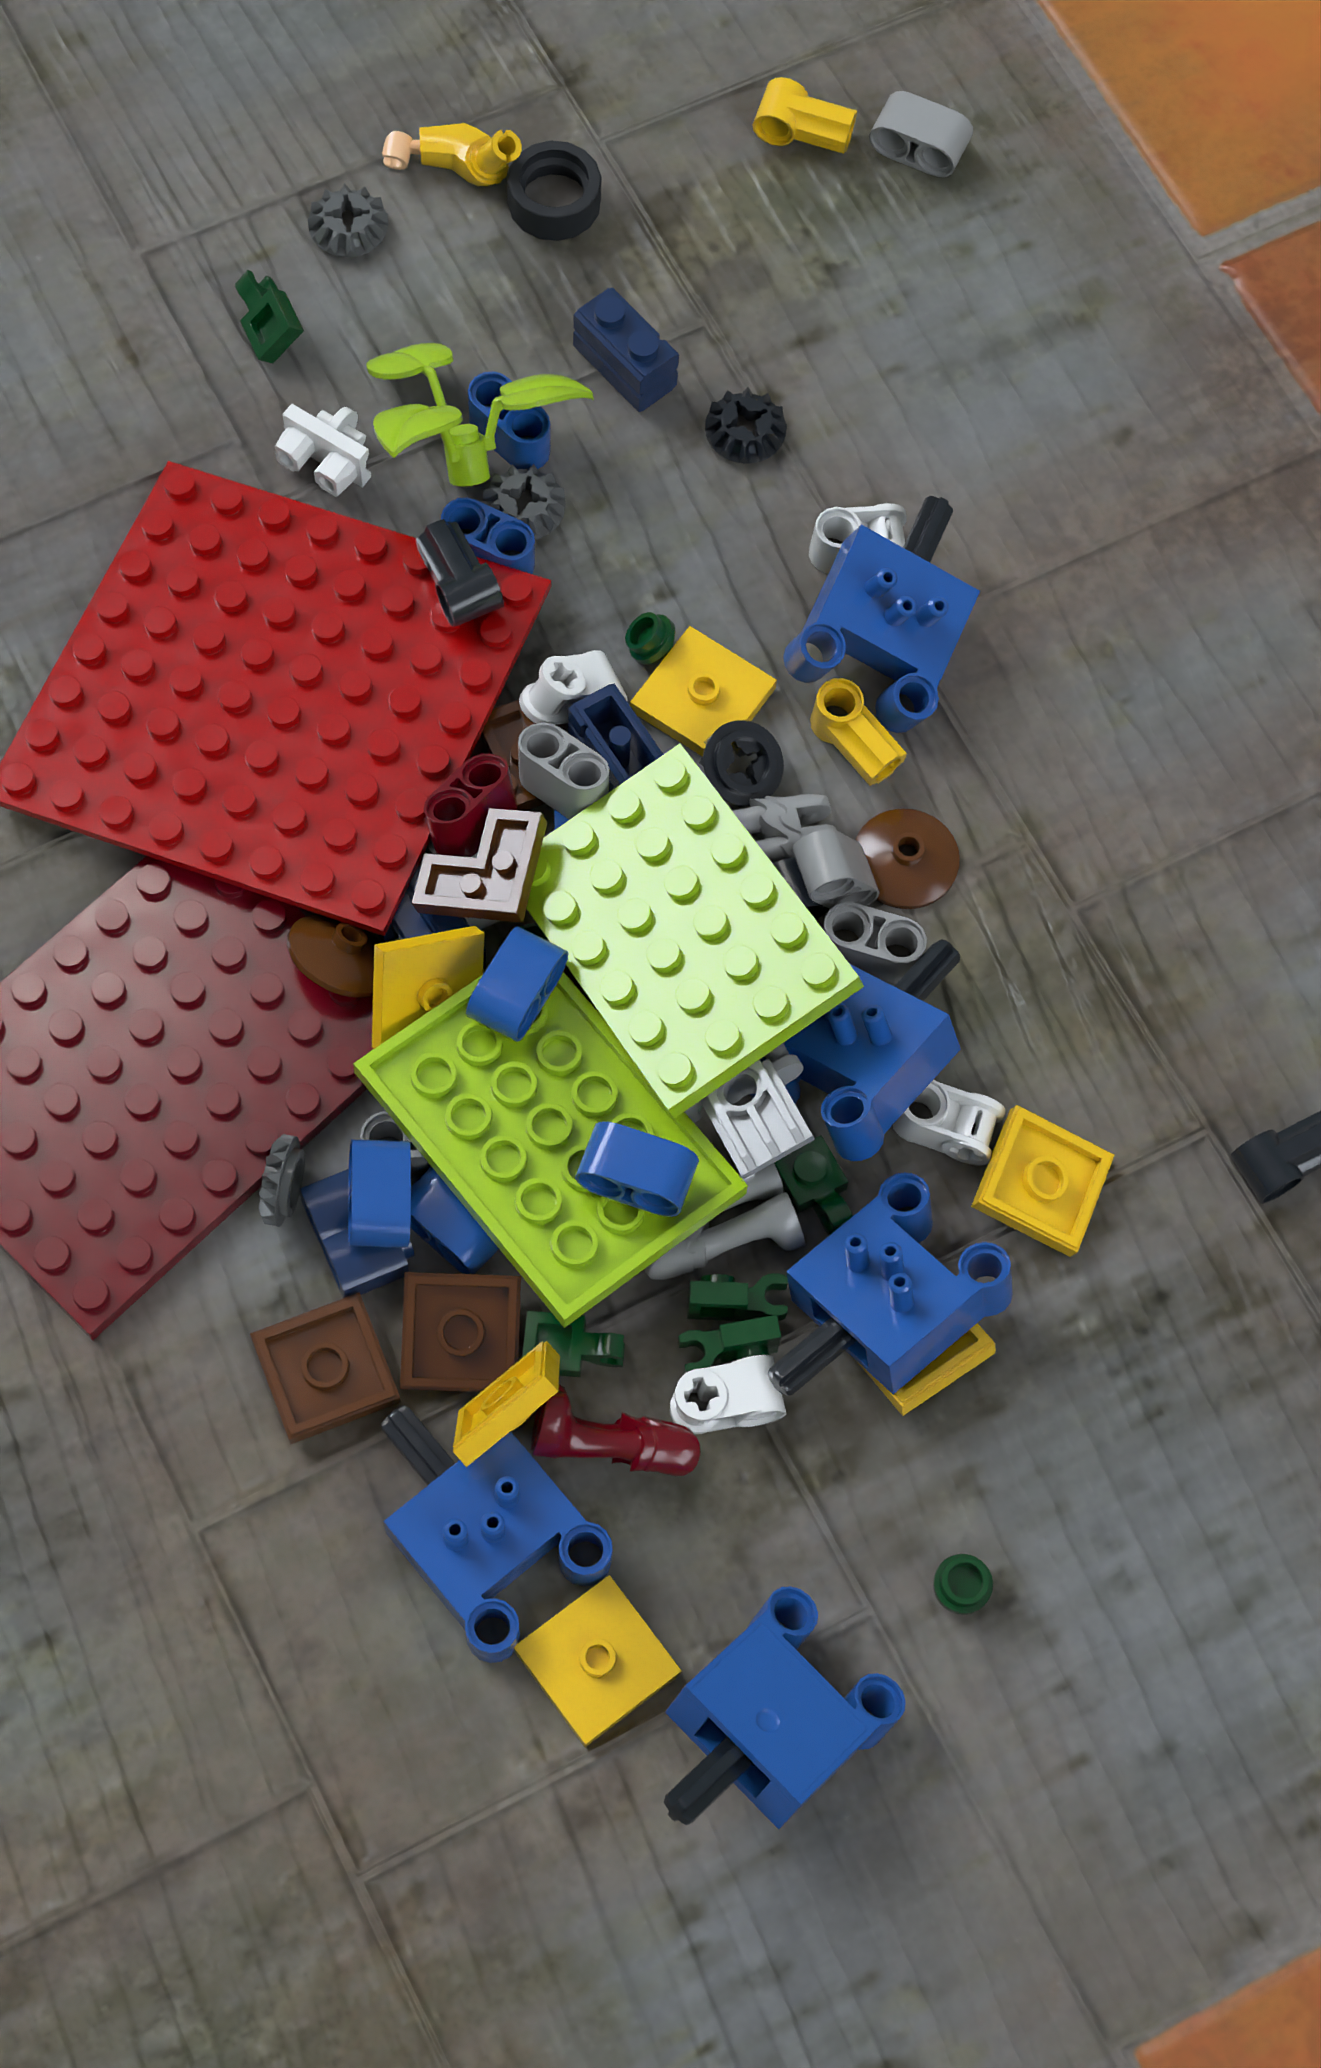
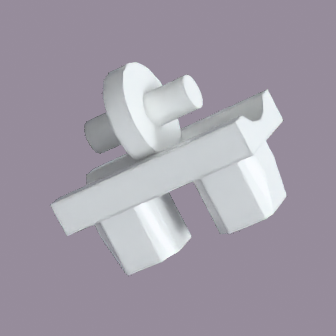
M291 403L283 413L285 431L274 447L278 463L294 472L299 471L310 457L321 463L314 471L315 482L323 490L335 497L342 493L352 482L363 488L371 478V472L366 469V461L369 455V449L363 446L366 435L355 429L358 421L357 412L348 407H343L334 416L321 410L317 417H314Z

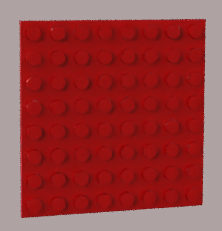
M168 461L0 763V807L385 936L431 840L424 813V804L438 787L469 760L552 587L551 580L477 557L480 564L486 562L491 568L500 587L504 607L452 627L439 602L435 581L417 550L415 537Z

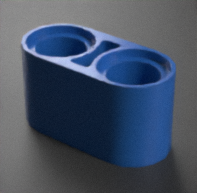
M492 371L481 373L474 377L469 384L470 424L476 425L478 432L483 435L486 432L491 407H486L485 405L492 404L494 398L501 396V386L512 382L501 373ZM541 406L525 410L503 409L500 412L495 432L496 449L494 451L517 469H529L533 463L537 469L543 467L549 460L551 452V423L548 414ZM522 436H533V437H535V438H533V439H528V440H527V439H521L520 437H522Z
M467 497L452 500L443 508L441 519L450 523L457 522L461 529L474 531L470 534H464L476 557L533 574L535 569V539L533 531L526 523L480 501ZM515 550L519 551L520 554L508 556L503 554V552Z
M518 926L515 927L506 937L476 985L467 1006V1017L516 1042L520 1041L557 985L568 960V951Z
M598 1122L593 1128L575 1179L583 1188L599 1196L654 1214L673 1217L681 1212L699 1159L693 1151L678 1143L621 1124Z
M351 1139L348 1173L349 1246L408 1248L411 1225L410 1142Z
M432 1167L411 1186L410 1228L462 1274H476L499 1248Z

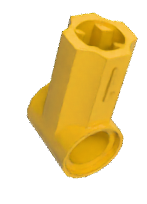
M779 77L769 81L752 126L755 134L761 140L771 145L784 146L795 139L844 154L852 137L857 110L809 97L805 88L797 81Z
M833 678L826 681L819 688L810 718L814 734L822 741L833 744L869 786L875 783L879 784L904 762L907 753L864 705L863 693L854 682L844 678ZM826 707H842L847 711L848 715L842 717L834 716L826 710Z

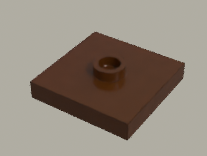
M405 1272L400 1389L481 1392L518 1362L521 1276Z
M360 1292L250 1333L290 1444L401 1403L399 1393Z

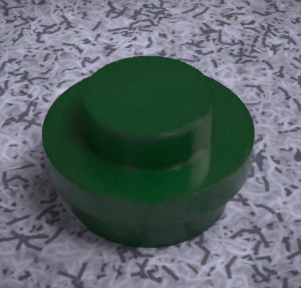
M647 612L638 616L630 624L625 636V643L629 648L631 656L641 664H651L664 658L672 649L676 632L675 625L668 617L661 614L655 615L652 612Z
M956 1554L945 1559L937 1568L933 1578V1590L937 1600L945 1609L955 1614L967 1615L979 1611L988 1602L993 1590V1579L990 1570L980 1559L968 1554Z

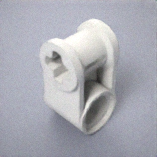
M890 503L868 507H833L826 509L820 513L815 523L809 547L811 563L818 570L829 574L842 543H833L828 539L834 538L843 542L861 524L903 547L905 544L903 526L907 521L905 509L900 505Z
M594 650L578 655L552 656L547 658L539 669V679L536 683L527 685L520 694L519 704L526 717L534 723H551L556 725L569 723L568 708L575 702L609 684L615 683L626 701L628 699L605 653Z
M933 1080L914 1101L926 1105L931 1110L933 1117L929 1119L918 1118L911 1113L908 1107L893 1124V1129L908 1142H914L945 1153L960 1162L971 1165H986L992 1155V1151L989 1148L996 1123L1004 1118L1005 1108L1001 1103L988 1096L969 1093ZM974 1123H975V1124H976V1127H975L974 1133H973V1135H972V1134H971V1131H972L973 1125H974Z
M751 1356L728 1364L686 1372L679 1379L670 1402V1416L673 1422L689 1427L694 1434H703L733 1427L759 1426L783 1418L786 1415V1409L782 1394L774 1387L768 1377L769 1368L775 1364L773 1356ZM691 1393H697L700 1401H709L706 1411H699L696 1402L687 1403Z

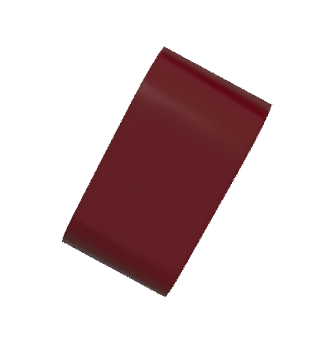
M480 754L470 758L426 800L424 813L436 854L472 857L479 850L489 808L517 810L518 805L509 767L506 760L501 756Z

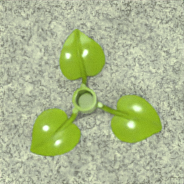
M438 343L414 344L369 360L366 365L367 372L379 379H402L419 373L428 378L437 406L429 408L422 404H409L382 411L375 416L373 421L375 435L383 448L395 458L411 444L440 433L444 444L449 483L460 487L478 485L490 478L487 451L496 449L495 432L500 412L503 409L525 410L577 398L594 400L593 393L589 388L565 376L539 374L521 378L500 387L501 396L494 398L492 401L486 432L483 435L478 432L476 425H459L463 421L461 411L456 407L446 405L434 368L453 362L452 351L447 346Z

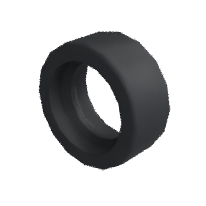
M549 140L540 142L521 151L520 156L510 165L507 179V204L512 219L524 232L544 240L560 241L574 238L589 229L599 215L602 177L597 162L586 150L563 141ZM552 174L566 176L577 181L584 189L581 198L569 205L551 207L543 206L531 200L526 195L525 188L538 177Z

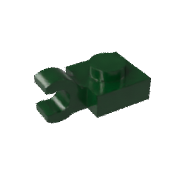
M247 270L235 283L238 294L244 300L249 310L240 322L258 360L273 364L304 332V329L286 292L278 290L277 285L269 276H265L258 283L253 272Z
M822 1135L774 1162L780 1175L783 1189L787 1192L797 1214L813 1207L828 1236L853 1217L844 1199L838 1195L847 1190L849 1181Z
M778 1273L767 1274L759 1279L755 1286L748 1288V1283L735 1282L734 1277L725 1274H710L701 1277V1281H690L687 1319L745 1321V1317L762 1318L777 1315L778 1321L786 1319L788 1306H776L768 1303L765 1299V1294L770 1290H786L788 1285L787 1276Z
M527 1311L522 1357L542 1341H548L560 1355L559 1376L581 1377L582 1361L606 1367H623L625 1352L624 1335L585 1332V1315H581L564 1328L551 1312Z
M777 1315L722 1324L719 1326V1330L714 1331L689 1330L683 1332L678 1337L679 1348L695 1346L701 1349L704 1354V1358L701 1361L685 1364L684 1374L694 1369L712 1367L718 1359H721L722 1363L751 1356L777 1353L781 1341V1332Z

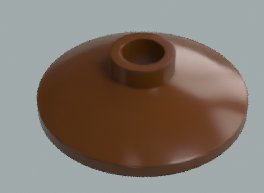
M914 809L885 811L870 819L856 836L855 840L860 842L880 892L876 900L882 904L899 909L925 907L941 899L955 882L960 863L957 843L949 829L942 822L925 812ZM902 845L911 846L917 850V854L905 856L899 851L898 847Z
M320 914L305 916L294 923L287 937V948L294 964L307 978L320 987L339 995L355 998L373 996L374 945L381 943L368 930Z

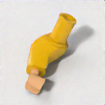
M460 123L420 127V140H413L411 136L404 132L393 131L385 139L382 155L384 156L383 163L388 168L406 169L410 154L421 155L422 165L452 169L473 185L490 186L500 183L507 176L509 163L520 156L522 144L519 137L511 130H506L504 134L502 130H499L490 137L476 127Z

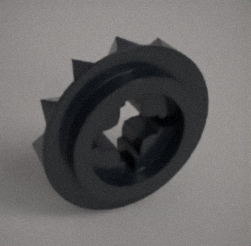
M749 387L743 393L732 394L727 390L721 400L711 403L709 413L705 419V433L711 447L722 457L737 463H757L770 458L781 448L786 437L787 424L784 419L783 406H776L771 401L769 393L763 396L756 395L751 392ZM738 414L744 416L747 421L756 419L755 436L745 426L736 428Z
M737 720L718 727L704 741L706 746L699 764L704 767L707 779L725 802L739 805V808L750 806V799H765L766 796H771L777 790L783 776L784 760L778 742L767 729L751 721ZM733 751L739 757L757 755V758L751 761L752 764L746 768L748 778L742 772L736 774L733 772L727 773L726 770L730 768L729 765L735 761Z

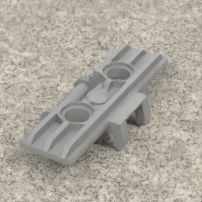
M783 1043L765 1055V1061L761 1063L759 1059L684 1112L695 1123L701 1119V1114L698 1110L703 1105L743 1179L815 1140L785 1087L786 1084L796 1079L802 1073L803 1065L796 1055L789 1054ZM748 1094H756L745 1105H732Z

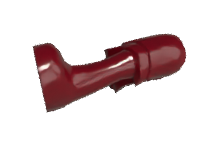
M560 1384L558 1392L536 1410L530 1447L534 1456L554 1459L612 1458L611 1464L625 1463L631 1465L630 1472H658L675 1477L685 1476L696 1468L701 1456L700 1443L689 1427L647 1416L637 1418L623 1412L621 1418L617 1419L614 1424H602L575 1417L571 1412V1401L565 1387Z

